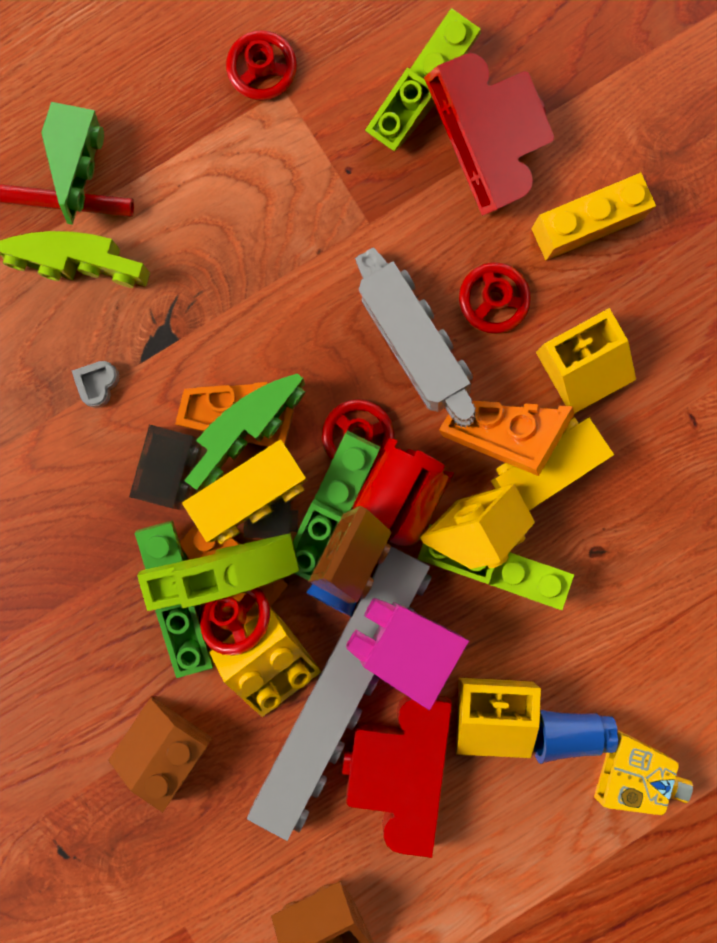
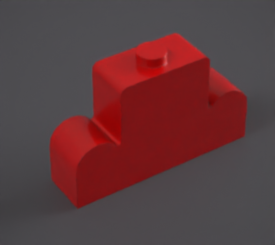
M474 53L461 55L435 67L424 79L481 215L488 214L524 197L529 193L533 179L529 168L522 162H519L518 158L554 140L553 132L545 115V105L538 97L529 73L523 71L488 86V65L482 57Z
M407 695L404 696L397 706V718L401 728L358 723L355 726L352 752H344L342 774L349 775L346 803L351 808L386 812L382 820L383 837L387 847L393 852L427 858L433 857L452 706L449 697L438 696L431 709L428 710Z

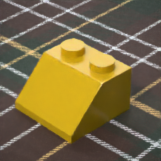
M511 484L457 500L420 538L425 545L470 569L482 566L495 568L508 560L509 552L525 540V534L535 521L515 484Z

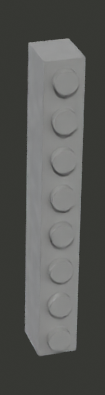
M392 546L381 565L378 564L372 575L374 582L368 595L364 599L360 598L353 616L350 617L250 808L247 820L288 841L293 830L298 833L301 831L309 814V811L304 808L310 796L315 798L319 796L327 780V777L322 775L328 762L336 763L345 745L340 739L346 727L353 730L361 715L362 709L357 706L363 694L370 696L379 680L378 676L365 669L360 660L345 647L346 643L355 629L373 638L380 625L364 616L373 598L390 604L396 602L414 611L409 606L415 594L422 596L432 577L426 574L430 566Z

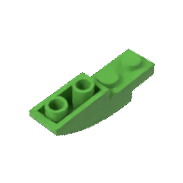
M294 374L273 381L241 398L225 410L196 440L208 451L184 481L194 489L201 491L223 476L224 471L221 470V467L229 457L234 460L247 445V441L244 440L247 434H250L259 442L264 436L270 439L283 422L279 419L281 414L287 407L294 409L305 395L306 391L302 389L305 385L304 378L299 374Z
M349 431L345 433L320 488L293 540L299 565V571L294 574L309 581L342 515L351 510L381 448L380 446Z
M173 520L142 528L134 533L145 569L188 560L186 553L182 551ZM179 604L156 609L155 612L176 678L212 669L213 661L209 653L210 647L204 641L200 630L202 612L200 605L182 609V605Z

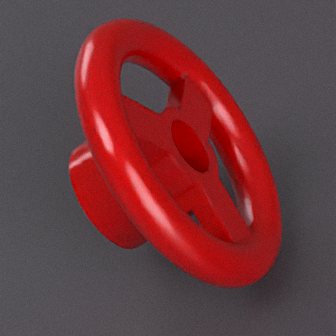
M266 30L252 31L239 37L231 46L226 59V72L232 86L243 96L254 100H269L284 93L292 84L297 70V60L291 45L282 36ZM269 43L277 46L282 51L286 59V65L275 62L273 48ZM246 47L245 60L248 70L239 77L236 67L237 59L241 51ZM258 60L266 61L264 64L261 65L256 64ZM268 74L282 77L276 85L266 89L250 87L258 77H264Z
M491 262L474 268L465 277L460 287L459 304L464 317L473 327L486 333L497 334L514 329L525 319L530 308L531 293L526 279L518 270L504 263ZM494 273L509 277L516 284L520 297L513 296L511 284L503 278H495ZM482 277L485 284L482 291L483 302L473 311L470 304V291L474 283ZM498 292L502 300L494 301L490 297V293ZM504 307L517 309L511 318L503 322L492 323L483 320L491 309H501Z
M361 399L349 400L335 407L327 416L322 428L323 447L331 460H333L337 452L333 442L335 424L344 430L343 435L347 431L352 433L355 429H362L365 432L364 439L370 442L373 436L384 433L382 446L371 469L387 439L395 438L393 423L389 415L377 404ZM354 410H362L374 415L379 422L371 425L368 421L361 418L349 420L344 414Z
M259 587L242 592L246 594L240 602L229 596L205 603L200 617V630L204 641L212 650L222 655H239L249 651L261 641L268 629L271 612L268 599ZM256 602L259 609L258 623L254 631L247 637L244 628L247 618L246 614ZM211 622H214L223 629L230 630L233 633L235 644H227L218 640L212 631Z

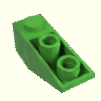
M51 102L41 134L58 203L67 224L73 225L77 211L81 212L84 206V188L86 181L91 180L95 168L94 156L96 150L102 148L104 129L99 125L95 110Z

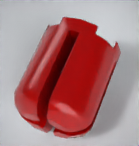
M388 438L353 503V509L362 506L370 511L392 532L388 539L389 542L398 546H410L420 540L454 473L444 471L446 467L444 464L419 450L407 449V451H404L399 447L395 448L398 440Z

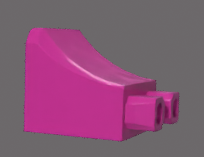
M373 598L364 616L380 626L373 638L355 629L345 647L360 660L365 669L430 710L469 641L458 633L396 602L390 604Z

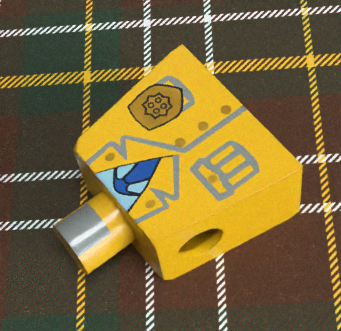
M617 730L618 748L614 753H606L594 795L595 799L603 807L654 815H664L666 813L670 798L688 803L692 796L693 783L691 780L676 776L679 768L678 762L651 746Z

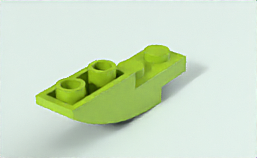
M451 8L410 69L406 68L365 131L393 152H396L435 104L424 77L438 65L467 54L480 36L481 29Z
M46 231L13 236L0 241V257L4 259V265L20 271H25L26 266L38 270L37 274L54 281H60V277L73 280L77 270L82 274L99 278L100 273L113 277V282L133 288L134 284L146 287L150 272L143 263L120 257V248L110 238L69 231Z
M424 543L418 556V560L559 610H563L574 578V574L510 552L508 560L498 567L488 568L487 566L473 569L460 564Z
M291 533L217 549L213 555L141 570L137 577L147 611L179 604L182 605L183 609L226 598L274 582L298 572L299 565Z

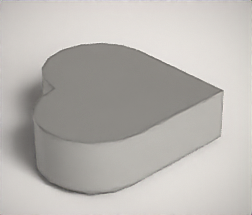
M99 361L72 370L80 398L86 405L93 408H101L109 402L110 390L118 384L120 378L119 371L115 366L106 361Z

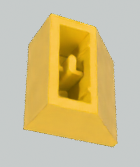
M610 308L544 343L536 351L566 406H573L574 413L636 380L628 339Z
M271 607L268 629L255 647L245 653L232 656L222 655L214 650L209 652L224 683L261 717L277 708L280 703L321 673L317 664L287 624ZM259 615L244 625L247 637L254 631ZM233 634L223 643L235 644Z
M459 678L455 753L457 755L531 758L539 730L541 688L533 681Z

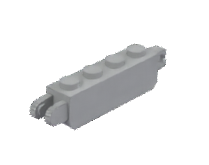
M374 247L360 254L355 260L363 278L359 287V292L362 296L361 301L428 410L436 412L445 408L452 420L454 419V423H457V426H461V428L470 427V424H473V420H475L474 416L476 413V407H474L472 399L468 395L471 389L470 380L473 379V376L466 363L462 359L457 362L450 350L454 347L447 333L443 329L437 331L431 321L434 319V314L430 306L424 299L418 301L412 291L416 289L415 284L405 269L400 272L394 261L388 264Z

